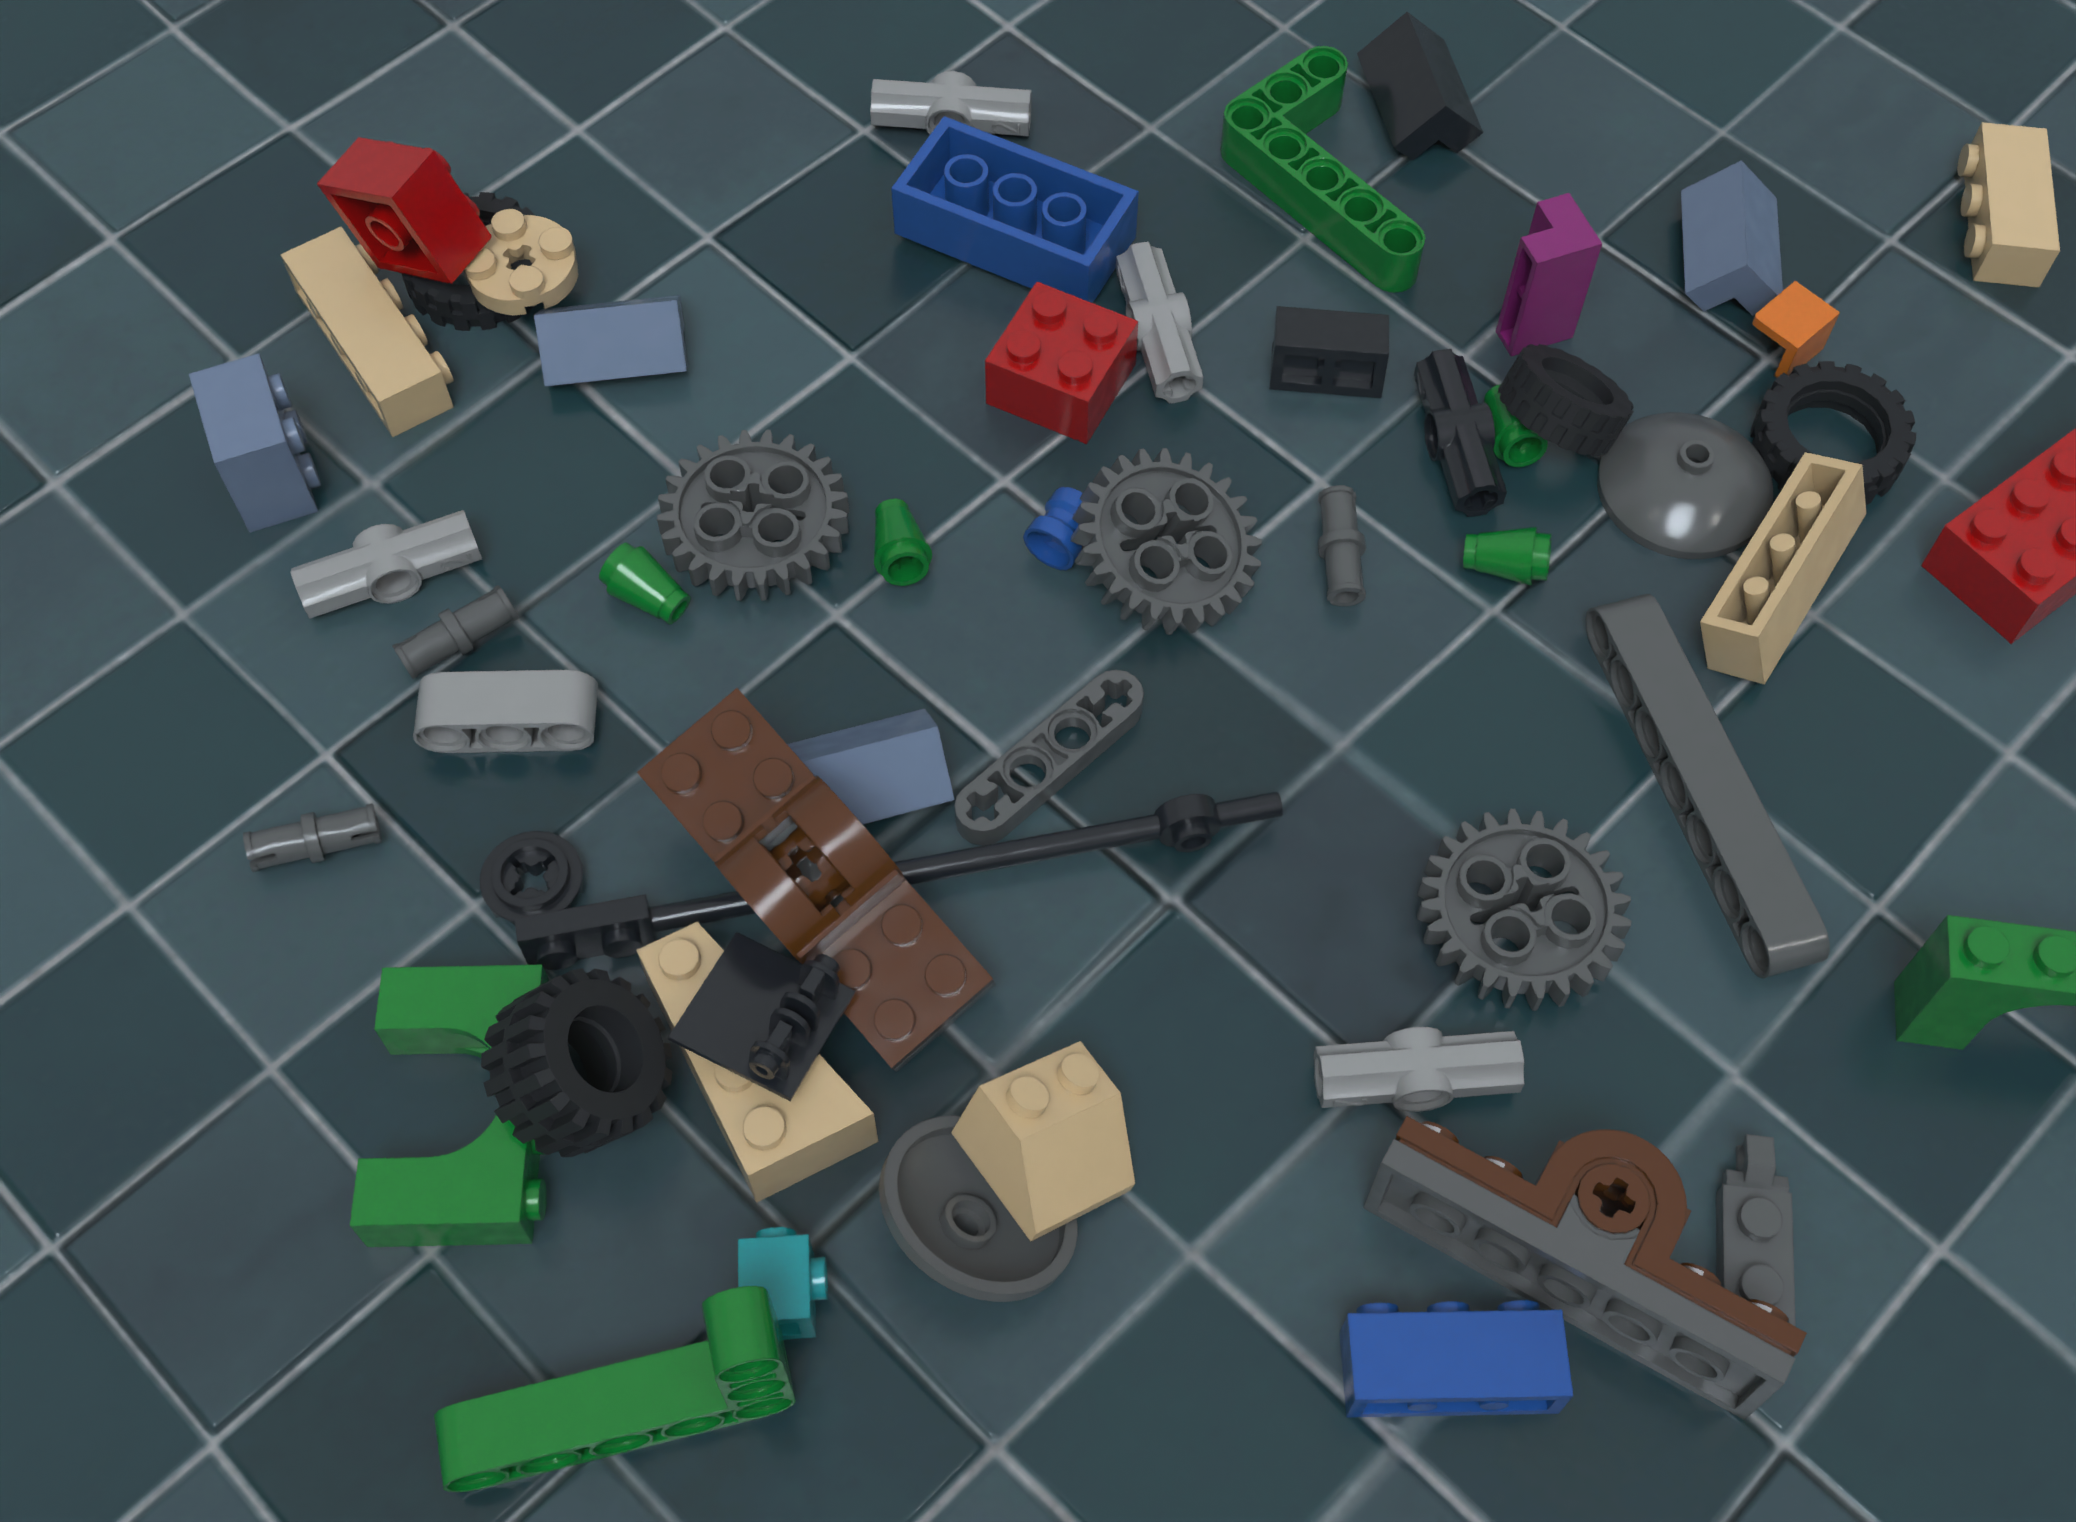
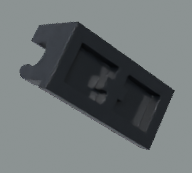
M1277 306L1274 341L1272 342L1269 389L1382 398L1389 358V315Z

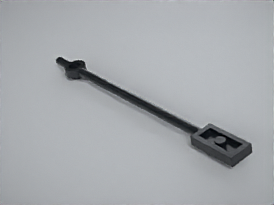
M1278 792L1215 803V800L1208 795L1189 794L1165 802L1152 815L894 863L903 873L909 884L913 885L1160 839V842L1166 846L1175 847L1179 852H1193L1209 845L1212 837L1219 832L1221 827L1281 817L1283 815V808ZM737 891L652 907L649 906L646 894L518 917L515 918L517 943L527 964H542L544 969L558 970L572 966L577 960L606 955L613 958H622L637 953V949L657 941L656 932L687 927L695 922L703 924L756 913Z

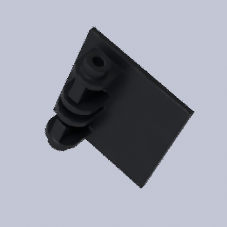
M736 932L668 1036V1040L791 1102L856 991L840 983L837 976L840 966L833 958L827 955L818 954L814 960H807L801 964Z

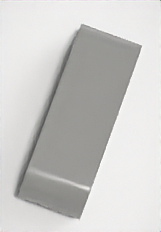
M577 670L431 673L424 676L420 681L413 738L422 748L439 753L581 750L589 747L594 742L598 682L589 674Z

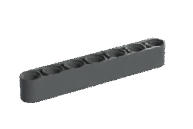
M1642 594L1590 608L1587 611L1585 621L1587 636L1592 650L1748 965L1758 977L1764 979L1823 962L1828 958L1830 952V942L1824 922L1659 603L1651 594Z

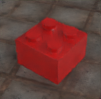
M358 137L317 183L375 265L380 269L452 284L492 238L479 218L480 211L477 205L468 196L463 194L451 176V167L442 155L431 148H420L397 144L391 141L385 142Z
M1036 282L985 360L986 404L1088 444L1136 365L1138 321Z

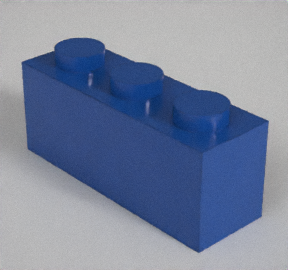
M1516 1300L1505 1302L1497 1306V1311H1470L1467 1303L1447 1301L1429 1305L1427 1312H1399V1307L1396 1304L1370 1303L1359 1306L1356 1309V1313H1347L1339 1332L1346 1418L1559 1414L1573 1397L1563 1311L1540 1310V1304L1536 1301Z

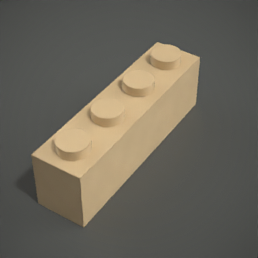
M342 226L280 254L296 293L392 437L454 408L446 386L454 380L444 358L438 351L431 354L428 353L424 347L428 345L427 338L415 316L410 314L403 317L399 311L403 309L402 302L388 278L381 281L375 276L379 273L377 266L361 244L356 246L353 244Z
M1807 452L1804 453L1700 621L1708 669L1765 685L1866 515L1862 464Z

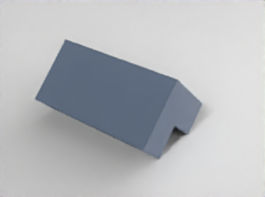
M1742 160L1682 189L1685 294L1703 312L1735 298L1752 316L1755 315L1783 291L1777 198Z
M680 295L541 309L534 314L545 386L686 372L688 369L684 341L685 326Z
M925 708L787 744L814 776L820 777L862 824L955 800L938 726Z

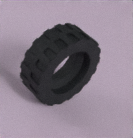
M1529 344L1526 348L1523 347L1498 388V393L1501 394L1499 397L1501 402L1506 405L1507 410L1512 416L1521 421V424L1536 432L1541 438L1557 444L1558 447L1575 451L1581 455L1589 454L1594 457L1600 456L1601 453L1604 455L1608 453L1634 412L1632 411L1634 408L1633 403L1629 401V396L1626 392L1621 390L1617 383L1604 375L1601 370L1584 362L1583 359L1575 355H1570L1561 349L1551 348L1542 344L1538 346Z

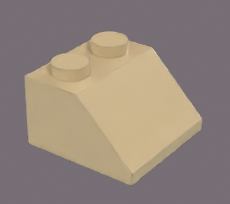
M1081 1041L980 1085L951 1132L1030 1241L1129 1192L1135 1185L1121 1092Z

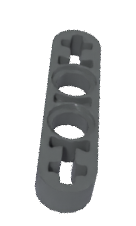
M1121 670L1105 671L1096 676L965 786L957 795L954 805L956 827L962 838L971 844L981 846L1000 841L1133 728L1141 718L1143 710L1144 692L1139 680L1127 671ZM1109 695L1113 699H1118L1122 695L1126 696V707L1119 703H1114L1103 711L1105 709V696ZM1102 713V721L1100 726L1096 717ZM1073 726L1084 730L1090 740L1081 748L1068 749L1059 745L1055 739L1056 734L1066 727ZM1033 764L1040 767L1046 776L1040 784L1024 787L1013 781L1011 773L1020 765ZM998 786H1000L1004 794L1000 800H998ZM994 805V819L992 821L984 816L977 818L975 821L972 820L973 807L976 806L980 810L985 811Z

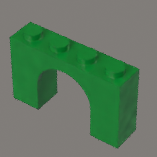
M1947 915L1894 981L1896 1041L1963 1050L1989 1021L2007 1012L2036 1006H2076V931Z
M542 964L382 968L374 1030L390 1055L468 1054L481 1058V1053L492 1048L484 1038L488 1027L498 1022L495 1016L500 1010L514 1002L513 1000L548 982L549 978ZM496 1115L492 1123L477 1139L467 1146L446 1155L434 1157L358 1158L350 1227L366 1247L533 1244L534 1221L544 1220L546 1214V1183L543 1178L538 1179L540 1155L546 1154L535 1151L534 1139L524 1144L512 1135L515 1129L512 1122L508 1120L502 1123Z

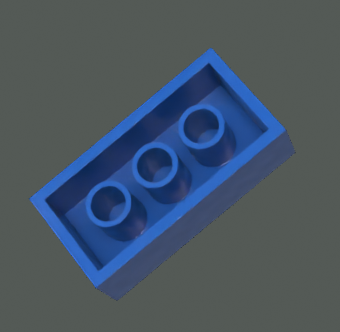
M946 116L941 119L891 188L895 234L1032 289L1036 282H1040L1091 303L1095 301L1115 270L1116 256L1123 254L1136 238L1139 191Z

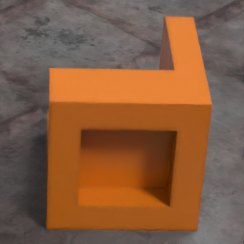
M1797 281L1790 284L1759 310L1752 322L1754 327L1786 349L1775 372V377L1783 373L1789 376L1794 367L1806 364L1823 350L1840 314L1838 310Z

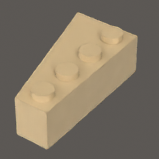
M698 922L636 950L647 982L671 1031L724 952ZM679 1046L756 1203L878 1142L874 1113L820 1054L790 1102Z

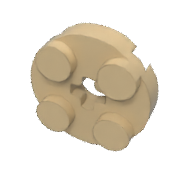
M504 209L492 217L491 224L485 226L492 238L464 269L466 279L479 303L494 312L514 316L527 314L525 309L527 306H535L543 302L544 308L547 309L558 304L571 292L579 275L576 250L569 230L550 219L536 215H523L516 209ZM527 259L532 263L530 266L521 264L517 269H511V264L518 260Z

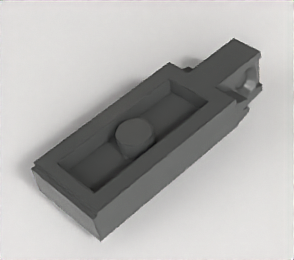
M1746 1134L1743 1143L1736 1146V1170L1726 1169L1723 1172L1722 1186L1716 1192L1717 1278L1720 1280L1723 1288L1747 1301L1757 1299L1777 1307L1787 1315L1789 1323L1796 1327L1792 1193H1789L1788 1177L1774 1175L1776 1169L1774 1137Z

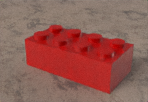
M2076 428L1947 523L1921 565L2010 644L2014 643L2076 594Z

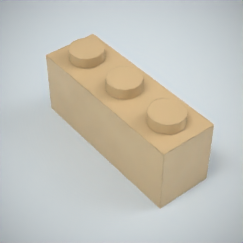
M1982 122L1972 143L1963 146L1957 167L1958 175L1965 179V190L1961 201V215L1968 217L1969 229L1965 238L1964 254L1965 257L1971 258L1973 281L2039 288L2060 252L2047 129Z

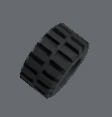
M581 968L571 970L561 976L559 975L503 1007L495 1016L498 1022L488 1027L484 1040L492 1048L481 1053V1068L490 1072V1079L483 1082L487 1097L495 1095L500 1107L494 1110L500 1121L504 1123L510 1120L515 1126L512 1135L523 1144L534 1139L535 1151L550 1155L558 1151L561 1157H574L583 1152L586 1154L644 1127L653 1119L652 1113L660 1110L667 1099L662 1089L671 1085L672 1071L666 1067L665 1061L672 1058L670 1043H663L660 1034L661 1031L665 1030V1027L660 1017L655 1019L648 1011L651 1003L642 993L637 996L631 993V983L621 977L610 981L608 971L593 969L586 973ZM568 1043L580 1055L587 1072L588 1083L575 1069L569 1054Z

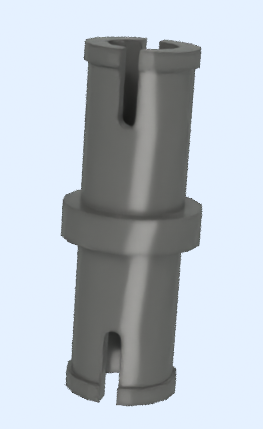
M1336 485L1323 489L1318 496L1323 535L1318 540V552L1326 564L1327 600H1330V603L1336 606L1356 605L1366 597L1361 565V556L1366 550L1365 537L1358 531L1356 492H1353V488L1345 485Z
M497 585L490 592L453 613L449 608L438 614L439 621L406 640L395 643L392 647L412 679L418 677V674L458 651L463 656L474 650L471 645L472 643L512 620L519 619L502 588Z
M373 803L367 804L365 807L316 817L315 812L301 814V821L255 832H243L247 859L252 860L249 861L252 872L310 858L312 863L325 861L326 854L371 843H382L378 818L375 816L376 812Z

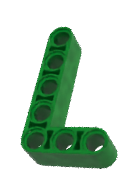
M1315 46L1285 64L1226 105L1222 126L1221 157L1231 168L1376 287L1392 293L1406 291L1417 280L1426 239L1424 231L1405 213L1306 135L1340 110L1348 68L1347 58L1341 51L1329 46Z
M742 1286L718 1292L704 1300L701 1308L708 1339L706 1341L458 1402L438 1410L434 1414L443 1490L447 1492H468L770 1416L790 1408L795 1404L796 1399L782 1331L768 1290L761 1286Z

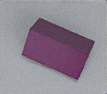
M1570 193L1537 202L1529 234L1520 239L1496 328L1497 335L1511 357L1519 355L1523 347L1526 348L1529 344L1548 346L1571 339L1574 336L1602 242Z

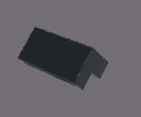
M1406 12L1357 53L1393 147L1410 159L1414 160L1438 140L1458 153L1483 134L1445 40L1410 13Z

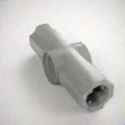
M956 71L938 74L932 80V83L873 79L870 109L871 125L927 129V132L931 134L941 119L946 116L990 134L1029 136L1032 90L976 86L971 77Z
M1149 242L1131 244L1123 254L1116 256V272L1126 301V316L1138 321L1137 351L1142 352L1155 397L1163 398L1169 404L1186 401L1193 393L1201 390L1203 385L1202 369L1200 368L1191 340L1192 322L1187 299L1183 292L1176 293L1161 248H1155Z
M464 510L405 530L393 524L371 526L356 536L352 548L291 568L290 573L302 605L309 619L369 598L379 603L392 604L401 602L412 597L419 590L422 580L482 560L466 514Z
M1412 1027L1393 1032L1383 1041L1316 1046L1314 1051L1315 1087L1321 1108L1393 1103L1394 1107L1401 1111H1427L1442 1107L1457 1097L1521 1093L1525 1084L1524 1056L1521 1041L1517 1039L1514 1031L1442 1036V1032L1436 1028Z

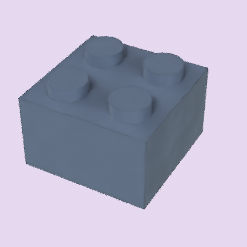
M259 353L190 373V381L214 464L249 533L318 512L311 489L321 486L320 478L310 453L300 454V452L306 451L304 443H308L296 409L288 412L284 410L292 407L281 374L277 373L269 376Z

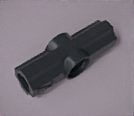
M1452 349L1432 351L1424 360L1416 362L1414 371L1415 382L1426 413L1424 433L1427 451L1432 461L1441 462L1455 510L1466 513L1467 517L1486 515L1491 509L1504 504L1507 494L1494 453L1495 427L1492 412L1486 403L1478 404L1464 357L1454 354Z

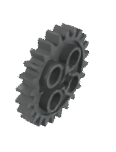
M742 430L739 444L731 445L726 437L720 435L718 436L719 450L712 452L708 448L698 445L699 461L697 463L682 458L678 461L682 477H666L668 493L658 496L661 514L657 515V521L666 555H672L677 572L689 570L691 583L695 587L709 579L712 595L718 596L727 585L733 586L736 601H741L744 598L748 588H756L761 601L767 600L769 586L776 584L785 595L791 594L790 579L794 577L810 585L813 583L810 567L815 566L819 569L828 570L830 568L828 552H842L841 534L849 533L847 514L850 512L847 492H844L841 473L833 474L832 462L829 457L816 459L815 445L812 443L796 451L795 438L792 434L785 437L780 444L773 443L771 430H766L763 433L760 442H752L748 431Z
M1143 448L1139 449L1131 462L1124 455H1120L1110 469L1103 466L1092 481L1093 483L1090 482L1080 497L1082 502L1072 517L1080 525L1072 534L1071 542L1085 547L1076 557L1075 563L1077 565L1093 566L1094 570L1085 581V584L1087 586H1095L1103 583L1107 591L1103 595L1101 603L1106 605L1116 599L1123 603L1120 614L1122 620H1126L1134 611L1142 613L1141 622L1144 630H1148L1158 618L1162 619L1163 627L1168 635H1172L1181 624V621L1190 634L1195 633L1204 620L1212 627L1225 615V612L1231 614L1242 602V598L1253 587L1255 582L1251 577L1261 566V561L1252 555L1262 545V539L1246 534L1257 523V518L1254 516H1240L1239 509L1247 501V498L1245 496L1230 498L1225 493L1232 482L1229 477L1217 483L1212 481L1210 477L1213 464L1208 462L1198 472L1192 469L1191 454L1187 452L1178 464L1172 463L1171 455L1167 448H1162L1152 462L1149 454ZM1177 504L1188 509L1191 515L1182 511ZM1123 513L1133 516L1139 524L1130 522ZM1195 556L1206 561L1210 568L1199 563ZM1141 566L1150 568L1158 579L1145 573Z
M1516 809L1509 810L1504 825H1499L1496 819L1489 812H1486L1482 817L1479 831L1466 821L1462 822L1456 836L1457 840L1444 836L1437 852L1439 856L1430 855L1424 871L1428 877L1422 878L1417 896L1425 900L1420 904L1417 920L1431 923L1427 926L1423 938L1424 944H1443L1436 960L1438 967L1456 962L1460 968L1454 983L1459 986L1472 977L1480 981L1478 998L1481 1000L1485 999L1493 988L1502 990L1504 1008L1510 1009L1517 994H1525L1532 1011H1537L1545 993H1548L1552 1000L1559 1007H1562L1570 995V987L1576 993L1585 997L1594 983L1593 978L1604 981L1613 967L1611 961H1618L1626 946L1621 939L1625 938L1632 921L1622 915L1625 914L1631 902V896L1614 893L1618 890L1624 875L1622 872H1603V868L1610 856L1608 850L1590 855L1586 851V847L1591 834L1588 832L1583 833L1574 840L1566 836L1568 820L1564 818L1551 830L1544 828L1542 811H1536L1530 825L1521 823ZM1537 866L1544 868L1550 872L1552 878L1537 876L1529 867ZM1469 883L1485 884L1494 894L1484 895L1477 893L1470 887ZM1567 891H1571V892H1573V893H1575V894H1572V893L1560 894V893H1564V892H1567ZM1471 921H1473V922H1486V923H1483V924H1480V925H1475V924H1473ZM1554 921H1563L1571 924L1579 934L1564 933L1556 927ZM1493 939H1508L1516 944L1519 951L1510 952L1503 950L1495 944Z

